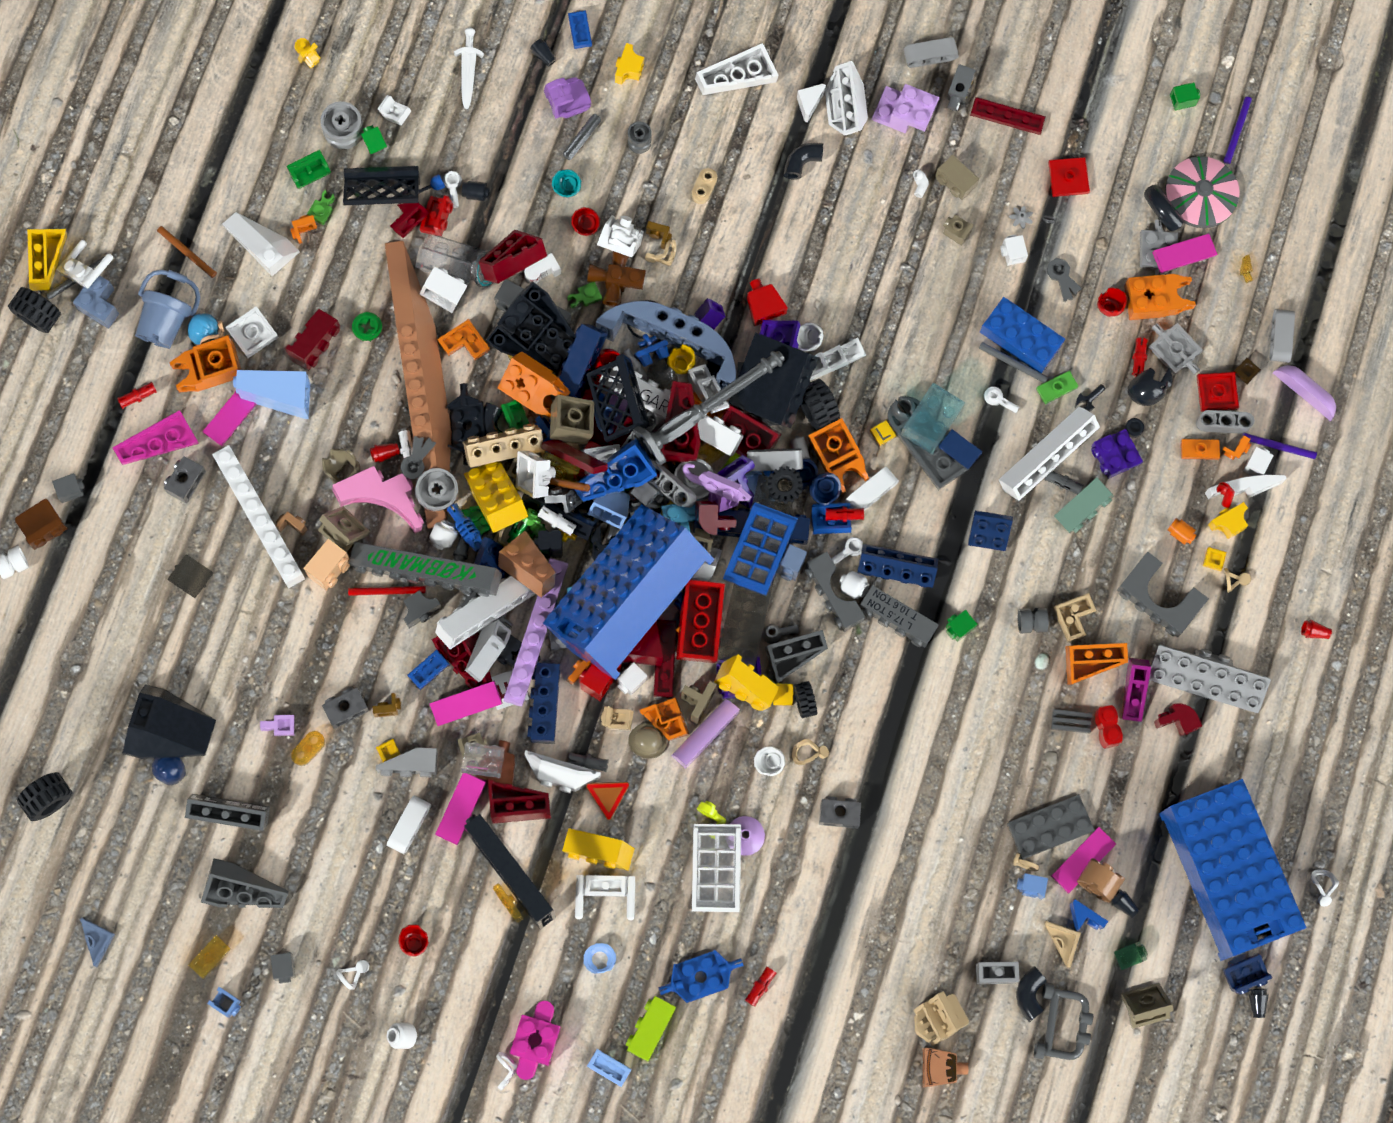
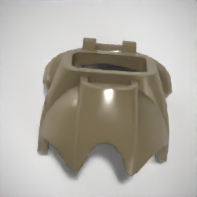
M330 449L329 457L322 458L323 471L334 484L342 481L336 475L346 464L354 467V471L349 477L360 472L359 462L348 449Z

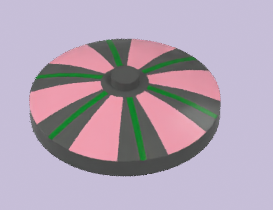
M1192 157L1182 161L1172 170L1165 185V195L1183 217V223L1196 228H1211L1220 225L1232 215L1239 201V185L1233 172L1222 162L1209 157Z

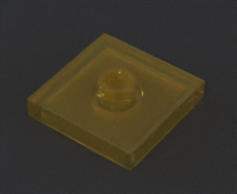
M545 452L543 459L550 460V466L555 468L556 475L554 478L578 481L579 467Z
M499 883L493 886L495 894L516 923L522 921L523 917L515 906L518 903L512 894L508 896Z

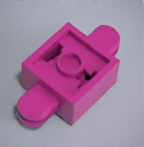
M540 1001L536 1005L533 1017L522 1014L510 1054L520 1057L516 1073L523 1080H529L534 1077L538 1063L546 1066L550 1065L561 1026L551 1023L555 1010L554 1006L548 1001Z

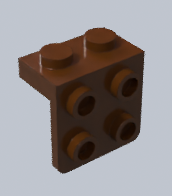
M43 499L15 518V522L25 535L26 541L34 550L44 546L48 541L60 536L67 530L47 499Z

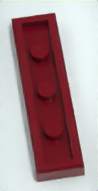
M975 97L970 116L1037 135H1041L1046 116Z
M553 439L542 442L541 448L591 474L607 471V463L560 440Z
M657 620L663 661L661 666L655 665L653 697L673 698L676 621Z

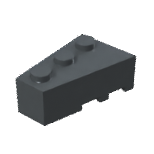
M823 630L765 646L775 684L828 649Z

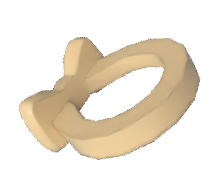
M1016 854L1014 866H1020L1031 871L1039 870L1038 865L1019 859L1020 854Z

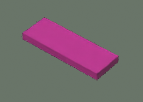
M1210 234L1152 252L1160 273L1218 255Z
M235 391L202 432L217 444L223 446L255 407L256 403L241 399Z
M494 680L429 704L437 726L501 705L503 702Z
M466 771L463 772L435 833L436 836L455 845L459 844L465 830L464 825L467 824L465 821L471 817L487 781Z
M1098 827L1051 877L1069 894L1078 885L1077 880L1090 859L1094 858L1100 862L1116 843Z

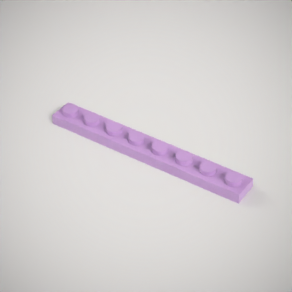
M552 558L549 559V564L556 572L555 586L542 598L537 596L503 699L504 702L521 707L523 706L548 629L543 622L555 608L568 568V563Z

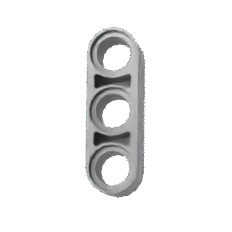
M952 37L910 44L904 47L906 62L909 68L949 62L959 57L955 38Z
M1274 310L1270 361L1290 363L1293 349L1295 311Z
M1205 410L1197 419L1196 426L1203 432L1243 434L1250 430L1255 420L1253 415L1248 412ZM1202 418L1209 419L1210 424L1204 423ZM1221 419H1226L1229 425H1224ZM1240 420H1245L1248 426H1243Z
M799 448L747 451V458L753 460L755 465L750 471H773L775 469L779 470V467L786 469V466L791 470L792 468L795 470L803 469L802 449Z

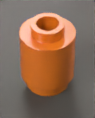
M1176 518L1167 529L1171 536L1184 545L1186 543L1191 544L1197 536L1194 533L1196 529L1182 519Z

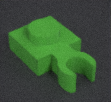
M326 190L322 193L321 201L315 199L307 213L309 216L313 215L315 221L322 225L325 224L333 210L329 205L335 200L334 194L329 199L325 198L327 195Z
M595 282L579 287V294H570L567 297L568 301L571 299L576 300L575 303L571 304V308H576L582 302L586 307L602 300Z

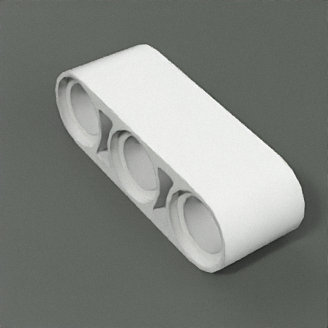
M886 466L853 492L845 502L850 503L851 508H864L865 511L891 490L899 480Z
M413 795L394 828L387 846L405 854L427 816L431 804Z

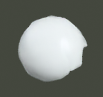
M809 322L801 325L797 338L798 348L803 351L816 350L822 344L824 337L821 327L816 323Z
M767 746L757 751L754 757V766L760 774L774 776L783 770L785 756L780 749Z

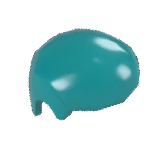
M559 170L552 178V187L559 196L569 198L579 193L582 181L579 174L573 170Z

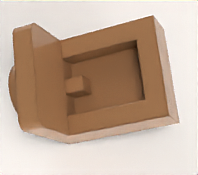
M288 511L285 515H280L276 521L275 527L279 532H282L288 524L302 536L307 531L304 525L306 522L300 516L294 517Z

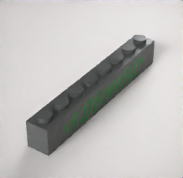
M358 542L354 543L349 564L358 573L365 574L368 571L378 577L389 575V578L395 580L405 578L408 582L417 584L420 581L431 587L442 585V588L447 590L457 588L461 592L471 594V591L478 592V595L484 597L497 595L502 573L493 567Z

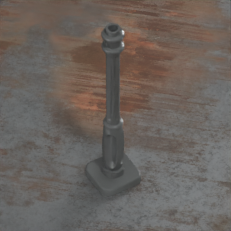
M771 351V356L766 359L761 358V362L704 402L699 405L694 404L692 408L673 417L655 433H650L641 426L635 427L633 431L650 459L658 465L665 463L666 459L661 452L663 445L687 432L701 419H704L705 414L767 372L772 373L773 368L776 366L781 367L782 362L785 360L780 351Z

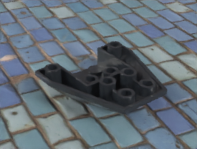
M532 281L519 293L499 318L486 341L500 352L513 357L522 351L548 369L557 372L563 362L567 360L569 347L574 343L576 336L548 292Z
M145 684L138 695L128 725L122 754L140 759L205 756L216 720L169 691Z

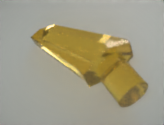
M1246 255L1242 259L1239 275L1244 276L1246 283H1250L1253 281L1251 276L1253 270L1250 255Z

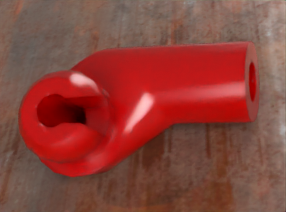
M1221 482L1216 490L1221 492V495H1224L1221 505L1229 508L1231 507L1235 491L1228 483Z

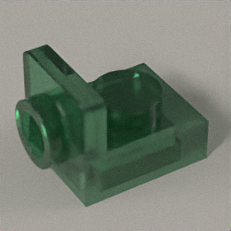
M1140 942L1114 952L1121 970L1146 961V956L1148 955L1145 946L1141 945Z

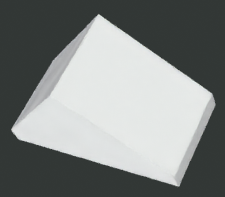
M820 84L798 90L797 100L805 122L808 123L825 93L826 85Z

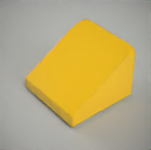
M776 684L779 689L774 697L773 705L793 706V684Z

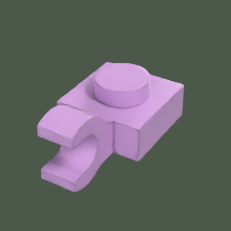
M274 715V721H260L261 731L274 730V736H294V715Z

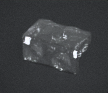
M466 742L461 773L501 778L505 748L497 745L490 746Z

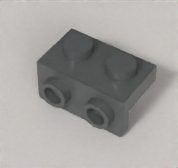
M559 486L550 489L548 496L544 497L545 503H563L565 513H570L582 503L581 498L574 489Z

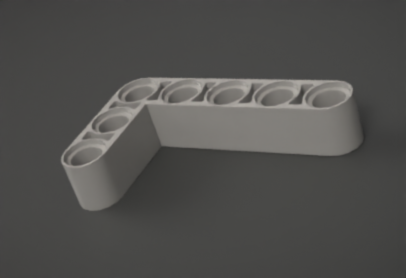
M652 412L646 413L650 427L645 429L650 433H655L665 424V418L662 415ZM634 431L631 432L622 447L634 439L638 440ZM651 460L656 472H660V476L658 479L657 476L649 482L676 505L686 508L693 507L697 500L696 494L663 465H658ZM673 483V488L670 491V485ZM686 494V501L683 502V497Z

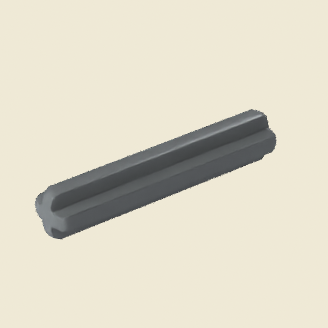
M593 114L563 152V156L566 159L571 160L601 122L600 116Z

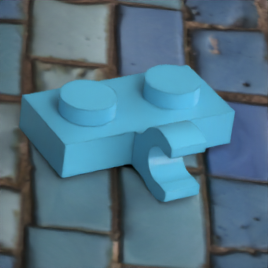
M676 504L661 506L664 517L682 525L689 532L688 522L697 521L695 518V505L690 508Z

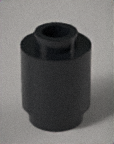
M476 181L463 182L462 197L478 201H485L486 198H489L490 187H487V183Z

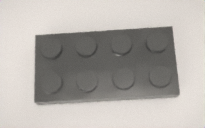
M1080 795L1007 823L1022 860L1095 831Z

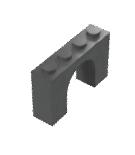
M1147 551L1117 591L1120 592L1119 595L1123 599L1134 603L1137 610L1147 613L1154 623L1165 627V631L1168 634L1179 637L1209 598L1193 587L1176 607L1163 608L1156 605L1148 594V584L1163 563Z

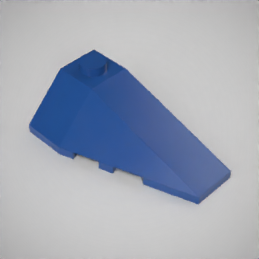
M634 439L603 461L608 464L607 471L597 474L588 473L577 481L589 484L590 490L588 492L575 491L584 502L609 493L621 492L624 489L642 486L656 477L657 472L647 452L639 441Z

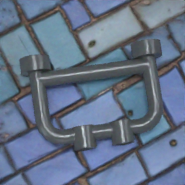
M1046 982L1043 986L1042 997L1051 1000L1045 1043L1036 1042L1034 1058L1043 1059L1044 1056L1065 1060H1075L1082 1055L1084 1045L1090 1044L1091 1034L1086 1033L1087 1025H1092L1094 1015L1089 1013V1002L1083 994L1054 988V984ZM1059 997L1077 1000L1082 1005L1079 1015V1030L1076 1036L1077 1044L1073 1052L1052 1049Z

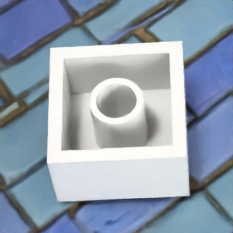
M434 266L423 285L420 295L453 313L467 285L464 284L465 282L461 278H454L448 275V271Z

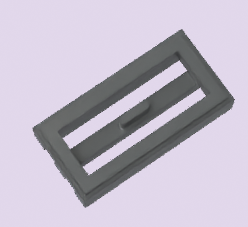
M1053 709L1051 729L1090 734L1092 713ZM1062 715L1071 717L1087 718V720L1059 718L1056 716ZM1056 722L1086 725V728L1056 725Z

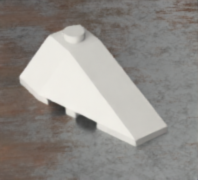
M237 212L222 223L228 232L271 276L300 253L286 237Z

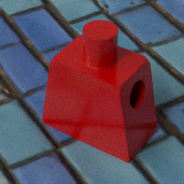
M760 279L750 282L753 291L747 293V302L754 327L762 324L763 320H773L787 314L788 307L772 284L763 286Z

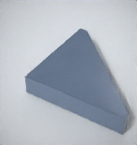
M81 917L80 921L93 966L98 967L115 934Z

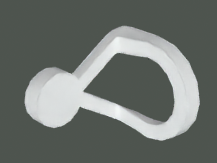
M1314 870L1311 874V880L1321 893L1318 902L1323 907L1328 906L1332 902L1330 895L1337 888L1339 881L1333 873L1327 870ZM1316 875H1326L1331 879L1333 885L1326 893L1315 878Z
M360 960L357 962L356 967L339 968L336 970V974L348 989L354 990L360 973H365L369 970V963L366 960ZM357 971L354 982L350 984L344 978L342 972Z
M499 1052L496 1057L509 1070V1073L497 1087L500 1091L510 1082L509 1079L516 1073L517 1064L512 1058L503 1052ZM503 1059L508 1061L514 1070Z

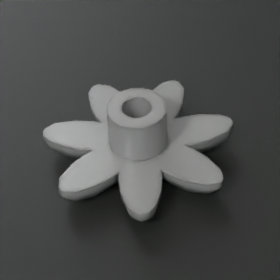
M1025 206L1020 211L1015 207L1013 208L1015 214L1009 216L1010 219H1015L1013 226H1017L1020 223L1022 229H1024L1025 222L1028 224L1033 223L1028 218L1033 212H1026Z

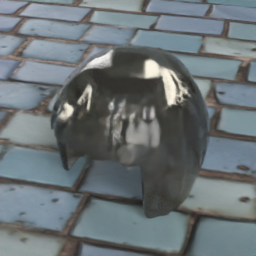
M664 359L658 361L654 366H650L647 371V381L649 379L659 384L658 388L663 391L665 388L670 390L673 381L678 382V376L675 371L668 367Z

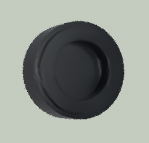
M1132 418L1127 421L1124 429L1127 430L1131 438H1137L1143 433L1144 424L1140 419Z

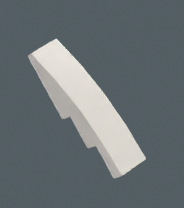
M857 337L842 346L838 345L824 353L816 354L815 356L819 358L810 381L866 356L859 338Z
M1260 475L1227 481L1226 483L1235 491L1234 496L1246 492L1248 498L1282 484L1287 478L1285 475ZM1218 485L1208 488L1205 492L1208 499L1221 494V492L1216 490Z

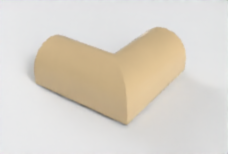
M1089 593L1053 606L1068 643L1086 636L1079 618L1096 612Z

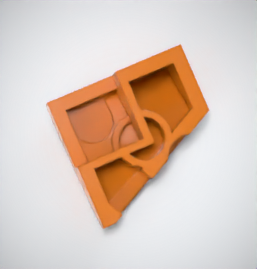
M677 698L640 710V713L669 741L689 735Z

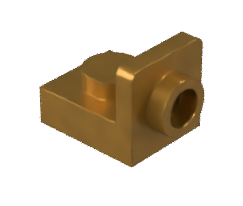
M648 221L646 234L654 239L662 238L661 249H665L667 242L672 239L670 227Z
M391 693L392 704L380 702L377 703V706H372L374 717L397 716L398 710L401 709L400 698H397L395 693Z

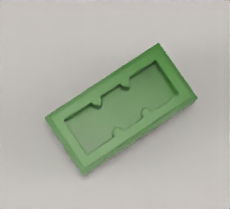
M1068 371L1038 386L1036 390L1046 405L1078 389L1079 386L1071 372Z

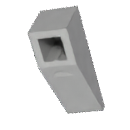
M499 620L484 627L481 630L465 671L480 682L506 647L512 631Z
M415 748L376 765V771L381 773V776H392V773H400L402 777H412V774H420V777L431 778L432 775L437 774L438 751L436 748Z

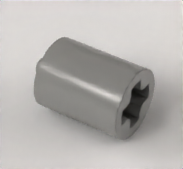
M795 436V439L790 441L791 448L802 449L803 459H810L806 438Z

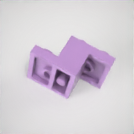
M908 84L904 85L902 92L886 86L872 120L905 134L909 126L925 132L939 97Z

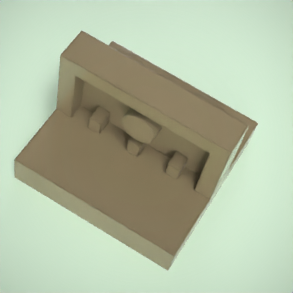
M344 506L322 514L319 519L322 525L318 531L347 552V555L353 549L354 543L367 537L370 532Z
M710 681L703 694L695 686H684L681 692V699L695 706L690 722L696 725L699 723L716 692L717 684Z
M1160 983L1121 993L1122 1000L1128 1009L1132 1029L1169 1019L1170 1012L1173 1011V1004Z

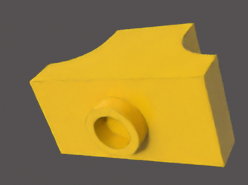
M626 43L622 56L617 58L615 83L622 85L627 79L637 81L640 79L644 67V57L635 54L632 44Z
M1243 502L1232 509L1225 508L1219 512L1220 516L1213 519L1208 526L1212 531H1222L1227 539H1230L1248 527L1244 519V512L1248 507Z

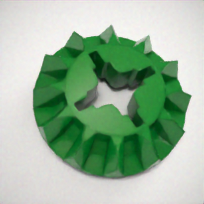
M364 312L355 317L352 323V330L356 338L371 342L373 339L378 338L382 332V322L376 314ZM370 321V326L373 329H368V331L365 333V329L362 326H366L367 323H369Z

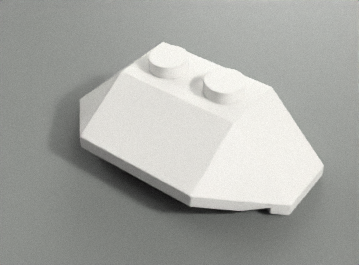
M849 61L835 66L834 73L825 90L829 125L843 135L861 131L868 119L864 84L854 63Z
M525 750L524 754L537 780L541 782L540 784L545 787L552 788V785L560 787L559 790L562 792L571 793V791L576 792L584 788L587 783H593L601 777V772Z

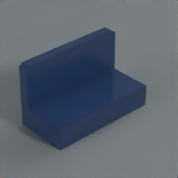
M953 429L939 445L941 450L966 469H970L973 463L982 455L980 449Z

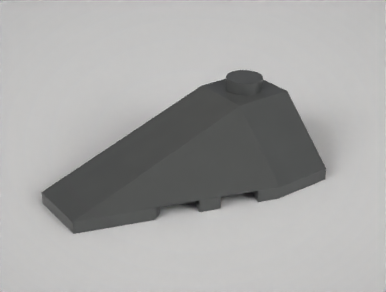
M213 858L201 903L227 908V905H239V908H246V905H257L259 908H283L288 890L234 863Z

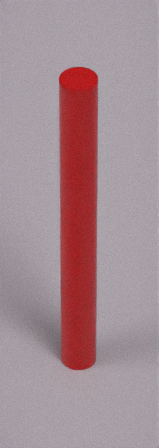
M426 586L348 588V596L414 594L419 590L422 594H426Z

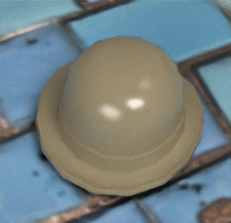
M645 723L632 729L629 734L628 744L636 755L652 759L664 753L667 748V738L652 724Z

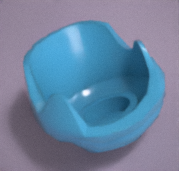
M199 313L188 324V336L197 345H200V341L204 337L217 335L219 332L218 322L210 314Z

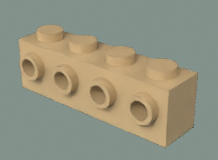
M527 424L521 429L508 428L503 433L490 432L480 438L479 436L469 437L468 440L463 441L467 464L471 468L516 458L518 451L543 452L545 450L541 448L543 442L541 429L535 424Z

